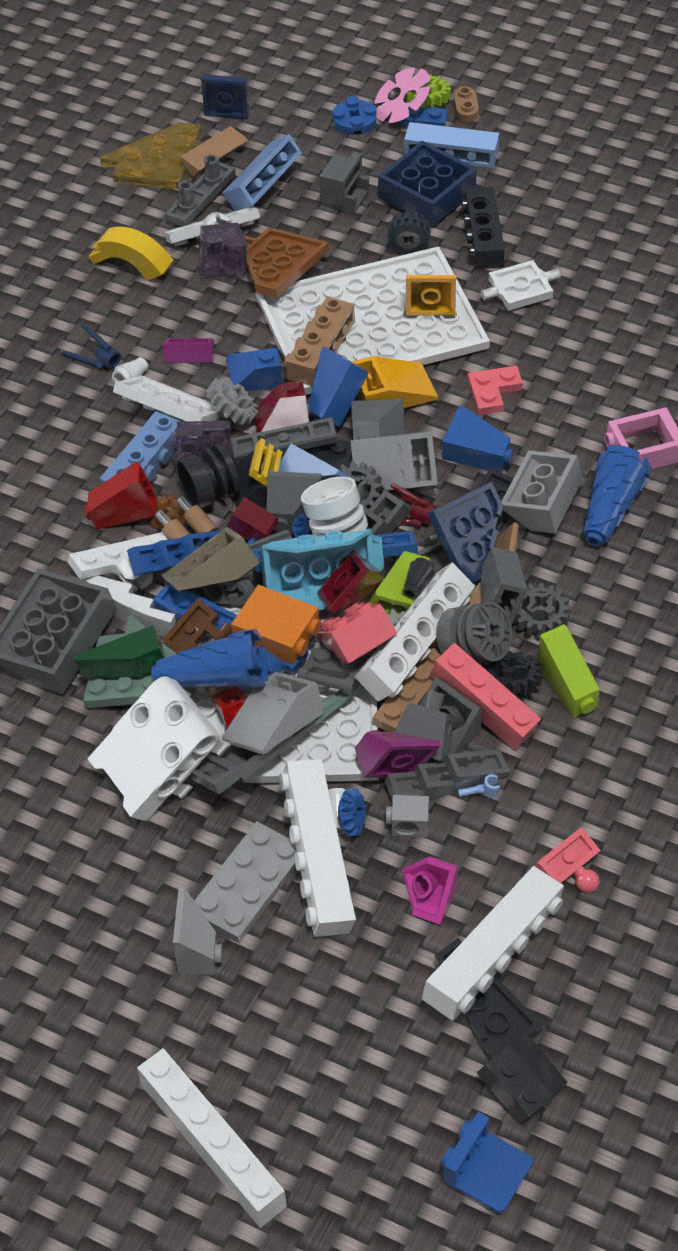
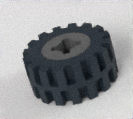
M405 211V214L400 212L397 217L394 215L388 226V245H391L393 251L397 250L398 254L405 253L404 255L426 250L431 234V226L428 219L424 220L425 216L422 214L418 216L417 212L410 214V211Z

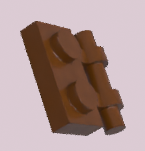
M197 598L162 641L178 654L179 651L199 647L198 644L208 632L213 636L209 642L226 638L232 632V627L228 622H225L218 630L214 625L221 616L201 599Z

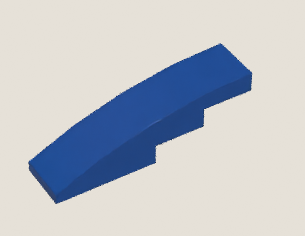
M222 530L187 534L181 538L161 540L154 544L135 546L128 549L127 553L134 576L171 569Z

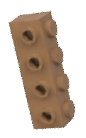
M327 296L322 305H318L312 321L307 322L305 332L301 337L297 338L291 354L288 353L285 358L284 367L287 369L288 380L298 383L303 382V384L313 387L321 349L324 346L337 352L355 323L354 303Z

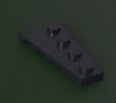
M459 938L435 955V963L438 968L462 943ZM495 975L487 991L484 993L479 992L475 996V1001L471 1008L464 1014L489 1060L493 1059L525 1031L532 1039L542 1031L543 1024Z

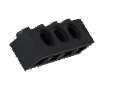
M494 187L466 188V197L461 199L462 213H466L464 214V227L469 228L466 230L467 244H471L469 245V259L474 260L475 270L504 268L505 249Z

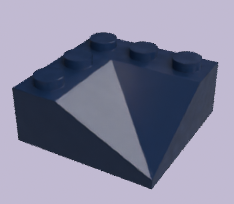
M421 141L378 175V198L404 212L410 211V214L417 212L418 216L422 214L425 216L424 220L428 219L429 225L434 226L461 203V199L466 197V188H476L477 168Z

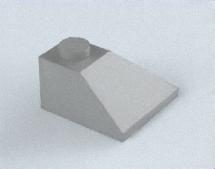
M179 888L173 935V948L178 974L216 975V964L222 963L223 945L217 944L215 930L187 890Z

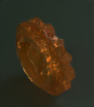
M162 494L161 498L157 499V512L160 510L165 511L171 507L172 510H169L166 515L170 520L178 519L183 524L185 522L183 519L185 512L176 503L178 498L174 494L170 497H165ZM155 516L147 518L154 527L164 528Z

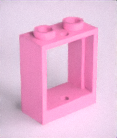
M666 407L608 421L607 433L604 434L607 447L612 445L629 447L624 438L656 430L663 444L636 450L640 452L638 458L643 462L646 457L650 462L651 469L678 463V427Z

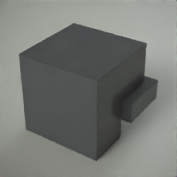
M353 152L350 157L338 154L332 156L319 176L321 206L351 214L357 212L369 193V177L361 175V153Z

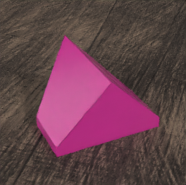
M429 856L401 870L413 910L412 915L441 925L458 889V866Z

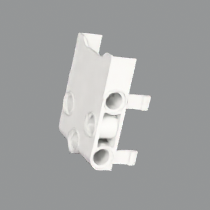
M166 676L160 677L149 686L88 758L95 769H104L123 794V807L129 816L144 821L150 818L169 795L174 794L184 798L193 786L183 781L209 752L222 756L231 746L229 742L220 740L221 736L189 697L191 694L183 689L176 680Z

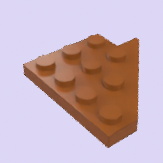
M268 227L257 238L241 234L237 236L238 245L256 292L278 298L329 251V243L326 241Z

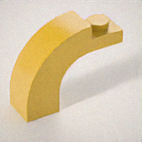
M128 227L109 228L100 240L93 245L94 250L88 257L93 264L110 257L122 258L134 265L147 281L161 276L173 261L172 257L158 242L148 235Z

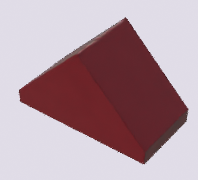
M244 497L232 514L226 527L242 536L243 539H261L270 535L279 520L275 515Z

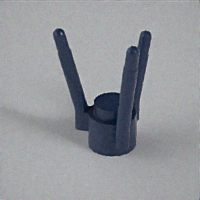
M85 323L81 327L100 345L95 351L97 360L61 350L62 355L94 365L100 370L105 366L108 369H113L121 359V353L110 346Z

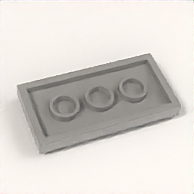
M256 821L194 900L214 930L237 943L242 941L295 871L296 844H292L289 838Z

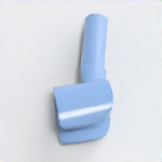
M490 774L485 777L481 785L459 789V797L483 793L488 798L495 797L500 790V786H493L497 784L498 776Z

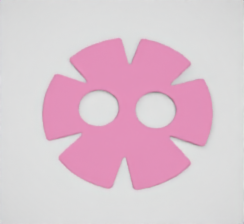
M415 67L402 70L395 75L396 84L388 80L382 86L374 102L375 104L383 103L377 107V118L383 122L391 112L389 123L401 121L409 116L408 106L416 111L423 104L428 96L430 86L420 87L431 80L429 74L424 69H420L413 78ZM399 87L401 89L400 95L394 100H389V92ZM410 90H415L417 92L415 99L405 103L403 101L404 95Z

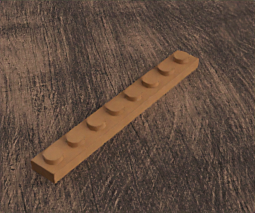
M481 581L469 595L471 599L465 606L481 603ZM437 642L431 643L429 646L431 649L430 653L423 660L415 664L417 670L414 674L402 681V690L393 698L388 697L374 714L372 725L387 732H395L409 703L421 704L434 681L429 676L435 661L442 655Z

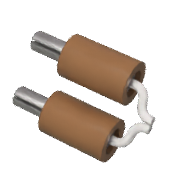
M183 496L177 499L176 503L185 512L183 519L196 533L218 530V527L198 505L191 506ZM163 510L156 513L155 517L164 526L162 533L168 539L181 538L190 534L178 519L170 520Z

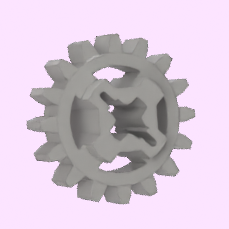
M215 378L206 390L208 392L207 398L211 399L210 404L216 406V411L221 412L220 415L224 418H232L234 423L239 421L242 425L245 423L250 424L259 413L257 410L258 405L253 403L255 399L248 396V392L244 390L245 388L238 383L233 385L231 380L226 382L223 378H220V380Z

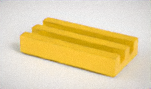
M261 438L255 446L249 476L267 487L268 471L278 472L282 451L278 449L274 452V446L272 444L265 446V440ZM264 453L265 457L261 465V474H258L262 454Z

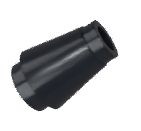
M419 557L410 563L402 590L404 596L409 599H416L434 578L435 566L431 561Z

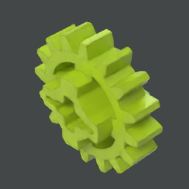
M429 75L431 80L420 87L430 86L428 96L421 105V108H425V106L430 108L442 106V103H448V99L451 98V84H448L446 79L440 80L439 76L432 77V75ZM410 90L404 95L403 99H406V103H409L415 99L417 92Z

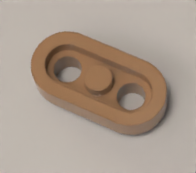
M467 86L455 90L454 106L457 118L462 122L475 121L479 117V106L475 90Z

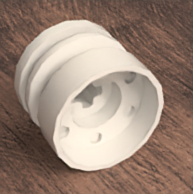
M334 477L322 480L311 485L301 495L306 516L310 518L309 525L314 537L325 536V533L329 531L346 533L366 530L368 526L367 518L364 514L363 505L359 503L360 496L355 480L352 478Z

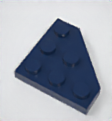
M492 482L427 513L450 562H453L472 583L482 578V567L491 546H495L498 532L496 524L503 510V504Z

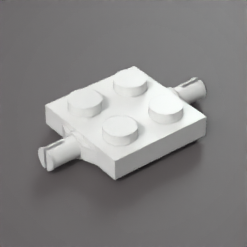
M534 260L490 272L489 281L493 287L481 290V296L483 300L497 296L509 311L553 298V289L548 281L560 279L561 274L558 268L544 272L537 267Z

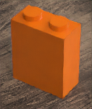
M257 585L232 622L231 627L232 633L247 629H257L263 639L256 641L257 646H265V650L271 652L281 661L294 665L298 657L305 654L312 635L316 636L318 634L321 620H319L318 607Z

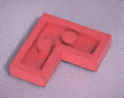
M517 366L468 373V383L478 415L504 412L501 393L521 391L523 389V382Z

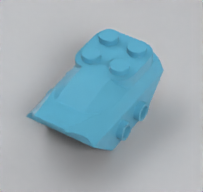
M372 529L346 533L329 531L325 533V536L302 535L298 538L274 541L262 545L260 560L263 586L318 607L320 613L321 610L328 609L317 591L352 549L381 572L384 568L382 537L373 535Z

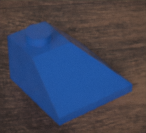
M277 348L226 355L229 376L233 385L238 383L245 388V391L275 388L277 385L282 384L281 364Z

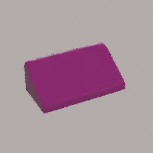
M166 338L163 343V361L166 363H210L213 361L215 339Z

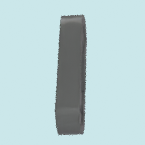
M240 577L237 580L216 583L221 588L222 595L214 592L212 584L185 589L212 603L243 605L253 593L254 586L247 578Z

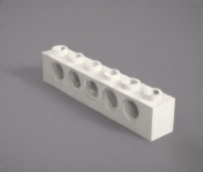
M453 562L435 574L434 578L394 626L398 634L381 643L356 674L355 678L377 701L387 696L390 698L396 696L403 688L402 681L408 679L417 670L415 664L423 660L430 653L431 649L429 646L431 643L437 642V623L442 613L448 608L465 606L471 599L468 595L475 585Z

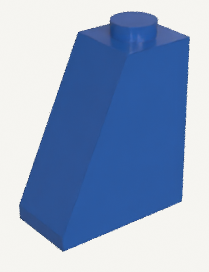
M324 346L320 352L308 409L316 414L315 420L333 417L334 424L340 427L351 406V401H354L369 372Z
M459 406L443 439L442 459L487 471L491 468L502 473L505 465H510L513 458V450L510 449V437L465 407Z

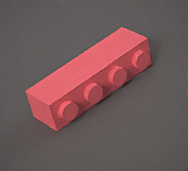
M453 643L435 661L429 676L433 679L439 677L482 708L481 722L514 751L534 733L541 718L457 644Z

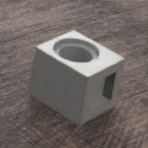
M393 795L392 807L387 806L386 824H392V836L428 838L429 796Z

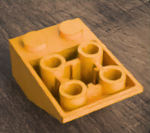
M378 356L351 361L369 372L356 395L358 401L403 399V408L438 400V395L422 363Z

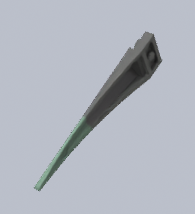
M359 683L353 695H355L362 688H364V686L361 683ZM338 690L321 700L324 713L313 720L310 725L304 726L295 732L291 738L273 747L268 753L258 754L231 745L222 756L209 752L188 778L217 794L228 790L233 784L244 782L353 695L344 694L343 690Z

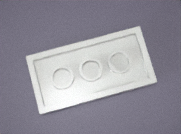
M142 375L115 382L113 392L122 395V399L129 402L137 401L142 403L146 409L159 410L169 417L187 421L186 424L191 427L200 428L203 425L211 424L224 418L220 415L221 412L216 411L217 407L211 405L209 401Z

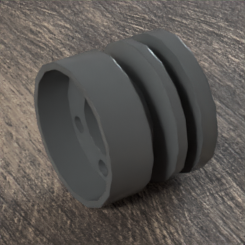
M493 602L448 608L442 613L437 623V644L441 654L455 643L477 663L501 660L507 655L511 647V622L504 609Z

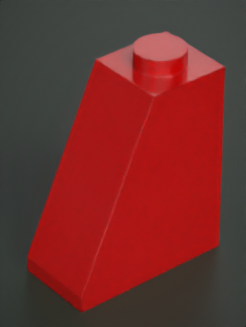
M135 462L88 493V504L85 505V514L88 520H92L96 529L153 517L157 513V495L140 463Z

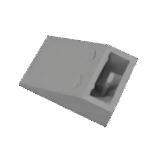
M424 431L350 441L352 461L358 467L361 462H364L368 467L372 466L376 470L375 474H379L382 477L379 483L385 487V490H394L391 488L392 483L404 489L438 485L432 432Z
M280 672L268 676V680L264 681L265 686L253 688L222 736V740L258 754L270 752L273 747L291 738L295 732L304 726L310 725L313 720L324 713L316 682Z

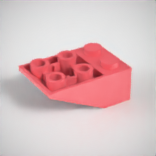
M356 602L342 610L343 616L330 617L323 621L316 637L343 663H350L398 633L381 604H371L370 602L358 604Z

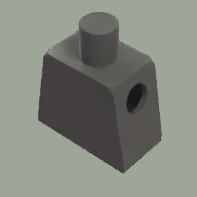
M428 690L424 706L414 703L407 705L395 732L438 740L441 746L431 758L445 761L447 754H450L454 715L440 711L445 694Z

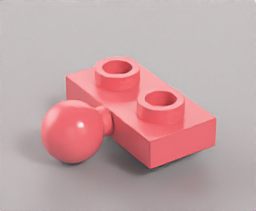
M581 827L539 860L535 866L559 883H562L574 874L578 890L583 893H593L599 887V876L593 870L585 869L583 865L601 850Z

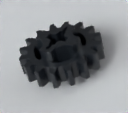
M508 651L507 655L501 660L482 663V667L515 696L516 693L527 696V690L535 692L536 686H541L543 667L540 666L539 660L533 661L532 655L524 657L523 652L512 653Z

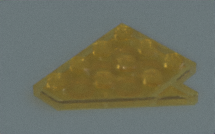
M179 122L100 157L101 166L116 167L113 173V181L117 183L178 189V184L184 180L188 170L180 157L197 146L202 133V127L200 124Z

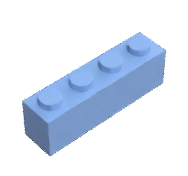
M410 122L404 138V154L419 142L424 141L477 167L494 169L499 152V133Z

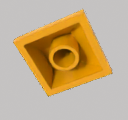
M406 275V315H456V275Z

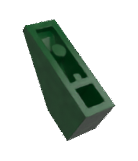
M151 625L73 657L84 678L143 677L151 674L152 666H156L157 660L166 658L162 642L154 626Z

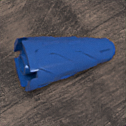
M621 445L608 446L607 451L605 452L603 449L599 456L583 533L586 542L592 546H600L608 542L614 529L619 527L626 511L630 509L638 492L642 491L651 472L650 462L646 457L642 462L638 458L640 452L630 447Z
M254 628L228 634L229 637L203 643L204 646L179 651L177 655L157 660L156 666H152L151 669L152 679L155 681L160 677L166 676L176 680L183 689L208 686L244 689L265 686L264 681L268 680L265 646L259 647L256 644V641L263 639L259 631Z

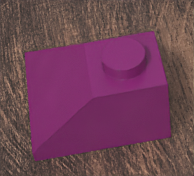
M372 730L364 734L363 738L355 746V751L364 778L387 777L388 774L414 772L417 765L426 764L441 745L438 740L396 732Z

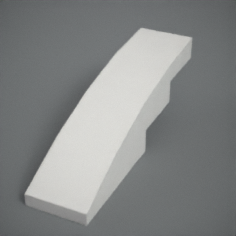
M101 576L81 580L108 588L116 606L113 615L125 622L128 621L129 616L133 615L145 627L153 625L157 634L163 637L176 624L175 614L155 609L153 599L135 595L132 584Z

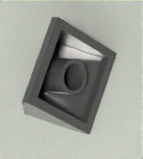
M436 677L429 690L445 694L440 711L454 715L450 754L459 753L481 733L482 708L442 679ZM426 695L420 704L421 706H424Z

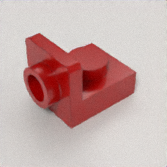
M237 687L212 695L214 705L223 717L226 730L247 699L243 691L237 689Z

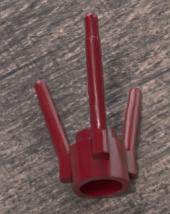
M392 483L391 488L394 490H391V493L412 504L410 516H413V519L404 518L400 524L413 525L421 528L422 523L430 525L431 520L427 513L435 510L437 506Z

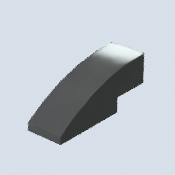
M386 490L382 492L370 509L363 508L368 522L366 529H372L373 535L392 533L410 512V509L402 501Z

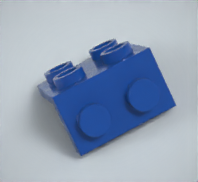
M477 1112L472 1121L467 1120L462 1126L458 1136L460 1141L456 1147L450 1146L442 1159L441 1164L444 1166L443 1182L494 1212L503 1213L530 1171L533 1159L525 1152L489 1133L490 1118Z

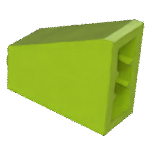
M404 551L369 602L371 604H381L387 614H389L391 609H394L397 615H400L402 611L406 612L415 601V599H409L402 593L409 565L416 558H426L429 561L430 558Z
M563 624L541 634L538 660L540 661V666L543 667V678L573 718L594 710L598 706L600 689L566 625Z

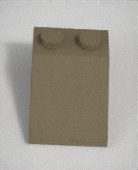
M226 527L161 576L174 589L180 591L237 580L240 577L245 578L254 572V567L260 562L242 536Z

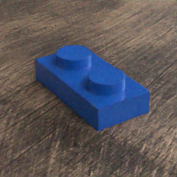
M408 106L409 116L400 121V127H408L410 122L446 126L448 109L419 107L415 111Z

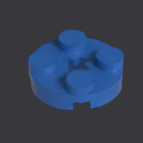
M350 96L346 98V101L338 104L333 109L334 126L341 133L354 135V131H361V134L367 133L377 124V107L367 101L359 100L356 96Z

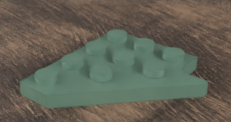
M131 615L128 617L125 634L99 636L96 647L146 627ZM161 641L166 657L177 655ZM152 674L143 677L89 678L83 702L87 708L135 704L154 682ZM186 688L185 690L191 694L189 697L194 699L196 688Z

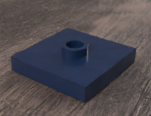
M202 74L201 85L204 116L248 119L247 78Z

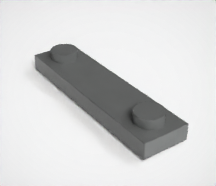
M333 417L231 438L236 463H239L249 455L261 438L265 440V446L272 444L274 446L273 451L276 452L279 449L282 451V454L286 453L290 444L303 450L338 442Z

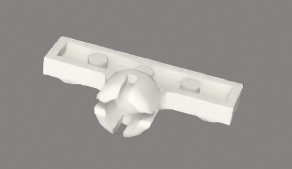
M252 206L227 214L214 212L209 214L203 221L165 231L164 234L166 241L171 244L174 243V246L188 243L187 239L196 237V239L208 237L215 242L226 241L231 237L234 225H251L254 223V219L260 218L258 208Z
M160 532L69 554L68 564L80 580L106 573H115L122 582L132 584L133 591L136 592L138 588L143 590L152 583V575L154 573L134 576L127 550L135 546L150 545L161 540H168V538Z

